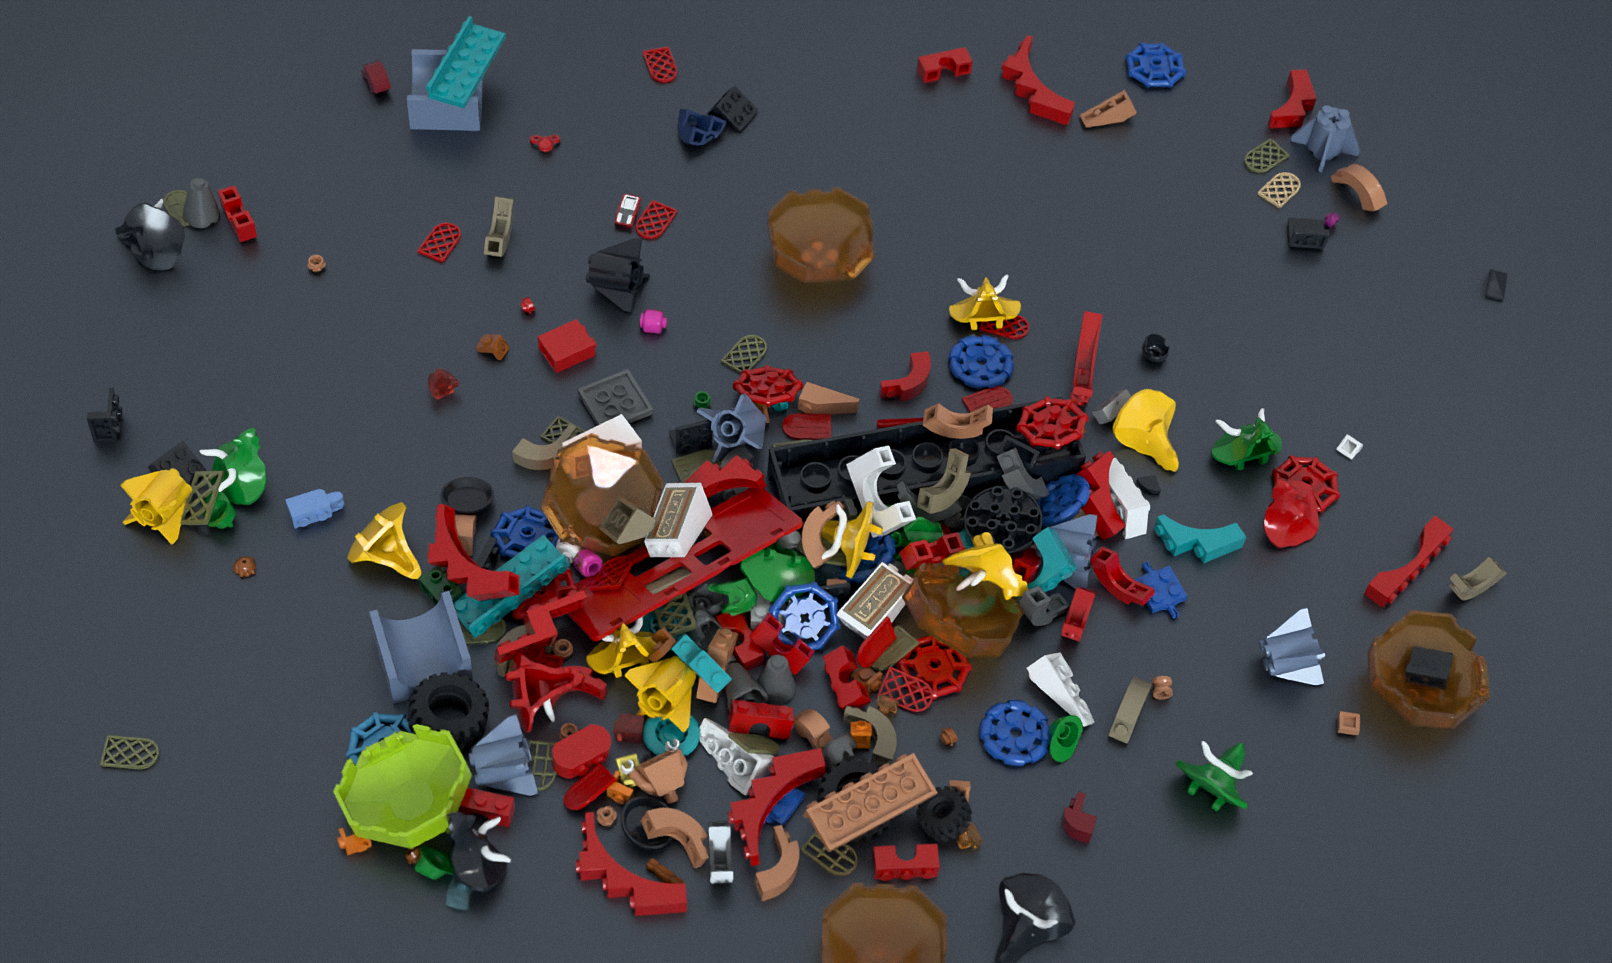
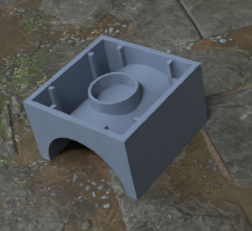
M412 49V93L407 95L410 129L480 131L484 76L465 109L428 98V90H426L427 82L432 79L434 70L439 67L442 57L447 54V50Z
M449 591L441 593L439 602L431 610L411 619L390 620L382 617L377 610L369 612L374 641L393 704L410 700L414 688L423 679L429 680V676L433 674L438 676L441 672H447V674H453L454 672L459 673V676L462 677L464 675L470 677V681L473 682L470 655Z

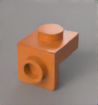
M865 721L850 722V734L856 742L855 748H870L872 736L871 723Z
M616 770L613 776L617 781L607 788V796L618 804H626L633 799V789L619 784L620 772Z
M343 827L338 829L340 834L337 837L338 844L341 849L345 848L347 855L363 852L372 846L370 839L357 837L355 834L346 837Z

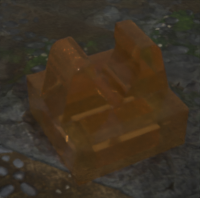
M879 694L877 699V705L880 706L879 711L886 717H888L890 711L896 713L899 708V702Z
M972 822L969 824L968 829L965 828L964 833L959 835L960 840L957 843L961 849L970 847L972 852L981 848L983 839Z

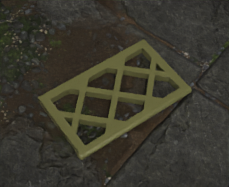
M224 471L195 472L191 483L192 492L186 500L180 522L181 525H208L219 493V486L225 475ZM218 476L216 483L212 485L210 480ZM204 477V480L196 486L198 478ZM208 484L210 488L201 495L199 489ZM196 493L198 498L190 504L193 494ZM212 493L210 501L206 503L204 498ZM202 502L204 506L195 513L193 507ZM190 511L192 516L184 520L186 513ZM206 511L204 519H199L198 517Z
M686 592L672 598L664 604L666 606L662 610H658V608L654 610L659 629L662 627L665 629L672 628L673 630L669 632L672 637L698 628ZM684 598L682 603L675 602L678 599ZM671 606L678 607L674 613L668 612ZM683 608L688 610L686 615L679 614ZM663 616L669 617L666 622L661 621ZM675 618L682 619L677 625L671 623ZM687 620L691 621L692 623L690 625L683 626Z

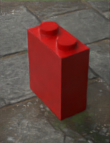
M577 319L538 336V348L556 373L595 356L596 342L593 337H589L585 326L581 325Z

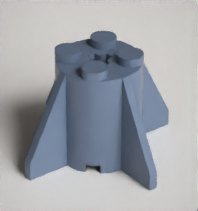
M1328 105L1323 106L1318 115L1293 133L1291 138L1292 142L1308 145V150L1310 151L1311 149L1314 153L1313 155L1320 159L1318 172H1322L1325 160H1332L1333 157H1338L1340 153L1358 156L1360 151L1351 124V118L1349 117V111Z
M741 394L734 408L723 411L706 408L697 409V413L712 421L711 431H713L715 436L713 438L719 444L712 462H719L736 446L748 443L757 449L762 448L765 423L767 421L766 416L755 406L748 395Z
M1089 514L1049 527L1057 531L1070 557L1078 568L1069 578L1063 579L1074 589L1077 586L1084 588L1088 586L1089 572L1091 571V568L1088 567L1089 562L1091 563L1090 558L1099 550L1096 547V541H1092V539L1096 538L1095 530L1098 515ZM1039 551L1038 556L1040 557L1041 563L1043 565V557Z
M1307 607L1298 609L1269 635L1264 637L1263 640H1259V646L1261 651L1265 653L1266 659H1263L1265 670L1269 671L1270 676L1273 675L1312 685L1324 684L1319 660L1326 656L1320 649L1317 638H1312L1311 634L1315 632L1311 626Z
M517 714L505 718L471 748L469 759L471 765H475L477 773L474 776L477 786H488L531 796L538 794L533 775V766H528V762L532 760L530 754L531 742L527 741L526 738L523 739L524 734H522Z

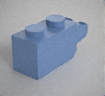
M322 489L285 499L287 511L294 529L305 527L317 521H324L332 517V512L341 510L345 506L342 493L335 491L326 494Z

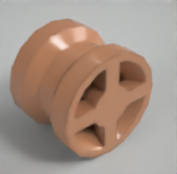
M1168 676L1153 678V697L1160 700L1171 698L1173 696L1171 688L1172 679Z

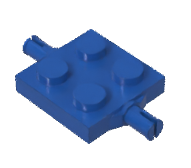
M1148 561L1144 562L1141 566L1146 574L1135 578V580L1154 588L1155 594L1146 602L1151 613L1168 610L1173 619L1175 617L1178 618L1180 613L1175 606L1186 601L1188 596L1171 567L1166 566L1159 570H1153Z
M796 788L790 791L773 807L765 822L774 823L777 826L782 825L783 827L805 798V793Z

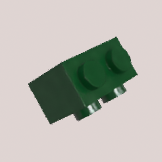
M439 565L419 577L420 589L435 606L443 592L449 591L453 602L463 594L461 587L457 583L454 584L452 581L447 580V571H443Z

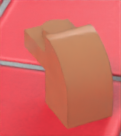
M456 514L455 522L459 539L467 554L473 556L476 515Z
M805 709L794 717L793 725L800 737L808 738L813 749L821 748L823 751L825 745L833 739L828 731L830 728L829 724L817 711Z

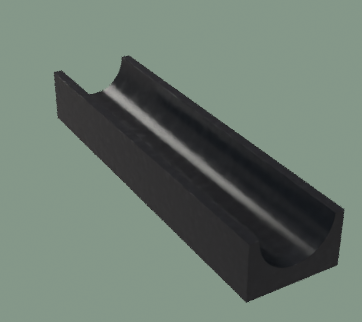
M1038 401L994 408L992 423L983 428L982 435L972 438L958 439L941 436L923 426V421L769 448L768 480L776 481L781 503L798 515L802 522H806L808 516L816 507L819 506L824 512L826 510L825 506L830 502L840 501L843 503L845 499L853 500L858 517L863 510L846 464L875 448L890 446L896 464L880 473L877 480V492L884 505L892 506L900 503L897 495L899 490L896 485L902 481L917 496H919L920 488L932 487L937 484L946 471L950 449L956 448L969 455L966 471L971 474L962 494L972 500L977 494L988 488L1007 486L1002 477L1004 472L997 459V456L1001 454L998 450L1006 434L1029 442L1022 433L1017 431L1016 426L1020 421L1022 408ZM1046 406L1043 407V408H1041V409H1039V410H1037V411H1035V412H1039V411H1041V410H1043V409H1046ZM1029 418L1027 424L1032 423L1033 419ZM1077 439L1060 447L1058 450L1052 447L1035 446L1040 451V454L1033 469L1024 467L1033 479L1042 477L1046 485L1052 480H1059L1061 476L1076 475L1082 470L1081 465L1085 463L1086 455L1080 440Z

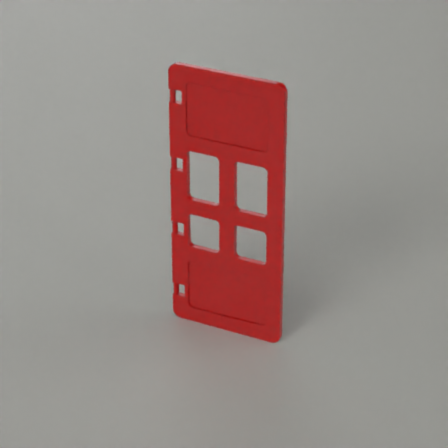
M748 488L711 509L713 515L704 527L711 536L693 545L685 557H671L637 577H634L629 572L620 589L591 591L590 587L598 574L587 577L575 584L579 588V592L584 590L587 598L583 608L567 614L593 641H599L621 628L622 623L628 625L666 604L672 598L682 595L723 572L724 569L731 565H735L773 544L779 538L798 530L803 526L802 519L765 489L760 491ZM720 544L730 551V553L708 565H704L696 558ZM646 545L627 555L632 561V566L650 556ZM680 566H684L691 573L689 576L656 594H652L645 587L647 584Z

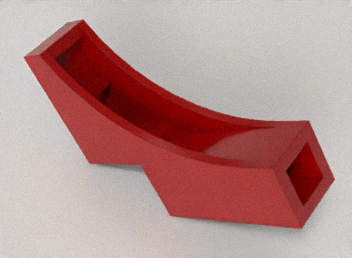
M1307 69L1290 70L1287 80L1290 99L1281 108L1271 112L1268 121L1269 128L1300 127L1306 115L1305 111H1312L1314 109L1317 98Z
M1101 451L1092 457L1093 461L1089 460L1081 465L1082 470L1076 474L1077 476L1084 477L1090 485L1089 499L1086 505L1081 508L1086 515H1098L1096 531L1102 540L1114 536L1126 526L1117 513L1110 494L1109 471L1114 458L1111 451L1104 454Z
M737 455L722 469L718 464L715 463L713 465L707 460L684 482L701 483L707 499L727 489L746 487L762 491L767 486L763 480L765 477L763 473L758 469H752L751 463L746 458L742 460Z

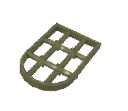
M527 740L531 744H536L534 756L531 755L533 761V775H541L542 777L541 787H537L538 791L545 790L553 784L557 775L555 771L554 773H548L547 771L548 760L552 761V757L549 755L550 746H554L555 742ZM539 745H547L545 757L539 756ZM537 759L544 760L545 762L543 772H536L537 770H535ZM546 776H553L552 780L545 785Z
M817 832L810 836L809 840L800 849V851L836 876L849 875L857 866L856 852L846 843L843 845L846 848L844 851H840L837 848L834 849L835 852L840 854L837 859H833L824 853L826 850L825 846L819 849L812 844L811 841L814 837L821 840ZM809 845L819 853L814 857L805 848ZM848 850L854 855L855 861L845 855ZM824 856L832 862V865L828 867L818 858ZM841 858H845L854 866L847 870L838 862ZM834 866H838L844 872H836L832 869Z

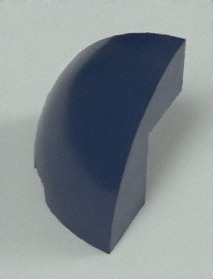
M680 109L679 135L688 144H707L706 142L718 137L726 124L725 120L715 116L701 115L688 109Z

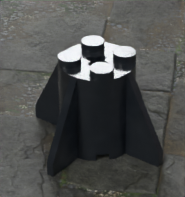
M633 238L597 251L595 254H590L588 259L590 266L589 272L586 275V282L590 283L591 286L623 311L632 312L634 294L638 291L635 290L636 287L641 286L643 278H650V274L644 273V267L639 262L642 261L640 258L642 239Z

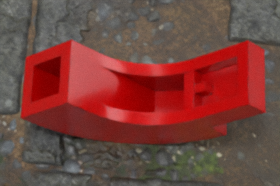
M929 351L910 354L909 367L911 373L901 379L880 381V398L899 396V400L902 402L918 396L925 389L929 380L931 368Z
M1102 546L1090 558L1092 568L1101 584L1120 601L1128 605L1131 602H1135L1144 606L1155 594L1154 588L1142 584L1127 575L1120 565L1117 552Z
M1029 548L1019 554L1011 555L1015 574L1021 575L1022 581H1026L1027 584L1035 581L1041 564L1040 557Z
M1077 586L1061 636L1076 641L1081 640L1096 591Z
M566 666L564 668L580 670L585 674V679L575 688L550 698L552 708L560 696L569 691H583L604 700L607 695V684L599 678H593V670L590 668Z

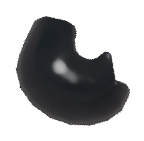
M1159 334L1146 336L1142 345V352L1149 361L1162 362L1168 357L1170 347L1166 346L1165 337Z

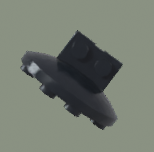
M995 486L980 492L968 504L964 514L965 532L972 544L974 536H981L982 533L988 532L991 534L994 544H1002L1010 556L1027 550L1035 543L1033 537L1040 533L1042 529V512L1036 500L1027 492L1019 488H1015L1011 492L1008 486Z

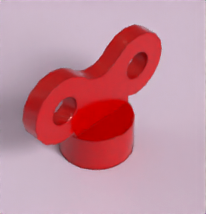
M533 135L530 137V142L538 144L541 151L548 152L552 149V143L560 142V136L549 135L543 137Z

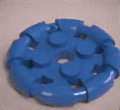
M969 335L960 339L958 344L953 345L948 356L949 367L955 378L962 380L965 385L976 389L998 387L1004 384L1006 379L1010 378L1014 370V362L1012 361L1014 357L1011 350L1006 344H1001L999 339L989 335ZM977 361H983V362H985L986 364H985V365H979V364L977 363Z
M1075 474L1059 477V480H1052L1045 485L1049 495L1036 500L1042 512V529L1070 521L1080 512V508L1086 505L1090 496V485L1084 477Z
M889 534L875 538L872 537L871 539L868 538L864 552L876 555L875 560L861 559L852 579L846 576L847 566L830 564L831 571L835 574L836 578L847 580V583H864L882 562L887 566L889 563H892L893 555L896 553V542Z
M1007 700V703H996L985 712V718L981 719L979 734L980 739L984 742L985 750L996 760L1004 761V764L1024 766L1025 763H1035L1047 753V747H1050L1052 738L1049 733V719L1038 707H1032L1027 704L1028 702ZM1009 710L1010 712L1005 716L1004 711ZM1023 712L1030 714L1029 718L1023 716ZM992 721L996 722L997 726L993 725ZM1037 726H1040L1041 729H1040V730H1036V727H1037ZM1016 730L1020 732L1021 736L1014 737L1010 732ZM996 737L997 740L994 741V740H991V738ZM1026 750L1027 755H1022L1020 751Z

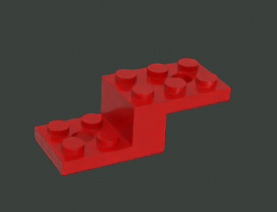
M577 590L571 591L566 594V597L561 599L554 597L542 606L540 604L530 606L523 620L528 633L519 636L518 640L514 642L507 640L500 643L494 655L496 664L498 665L513 659L516 652H521L525 655L554 644L558 633L552 619L583 608L587 598L584 590L580 592Z

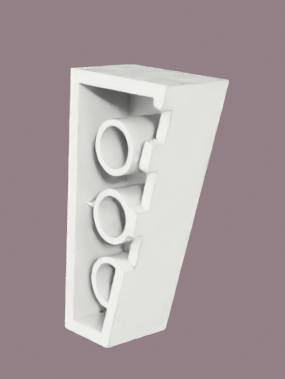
M1113 458L1109 471V488L1117 513L1126 525L1123 536L1125 539L1146 534L1150 504L1144 499L1140 489L1135 486L1132 477L1128 476L1125 472L1124 466L1116 458Z

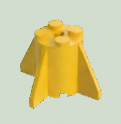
M173 468L125 480L120 486L133 501L130 503L132 505L131 514L122 523L126 525L138 521L144 527L146 525L152 526V530H159L171 545L174 544L179 536L184 506L192 492V487Z
M677 656L628 670L624 676L639 689L637 696L639 698L638 705L641 708L631 721L635 723L644 714L651 718L656 716L662 717L661 720L669 718L684 733L689 727L691 692L694 680L696 679V673Z

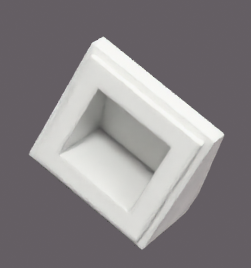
M1347 434L1336 450L1352 460L1363 448V444Z

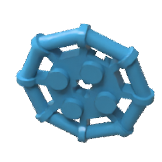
M374 712L372 716L361 724L352 727L349 731L351 735L348 752L346 753L347 760L351 758L356 766L359 759L358 756L366 749V746L369 747L376 742L384 740V738L394 734L395 731L396 733L401 731L399 729L400 726H403L408 733L413 734L408 727L409 722L406 715L403 713L392 715ZM380 722L394 723V725L388 727L380 724ZM373 724H376V726L373 727L372 729H370L368 732H364L366 729H368L369 727H371ZM358 738L364 739V744L360 748H357Z

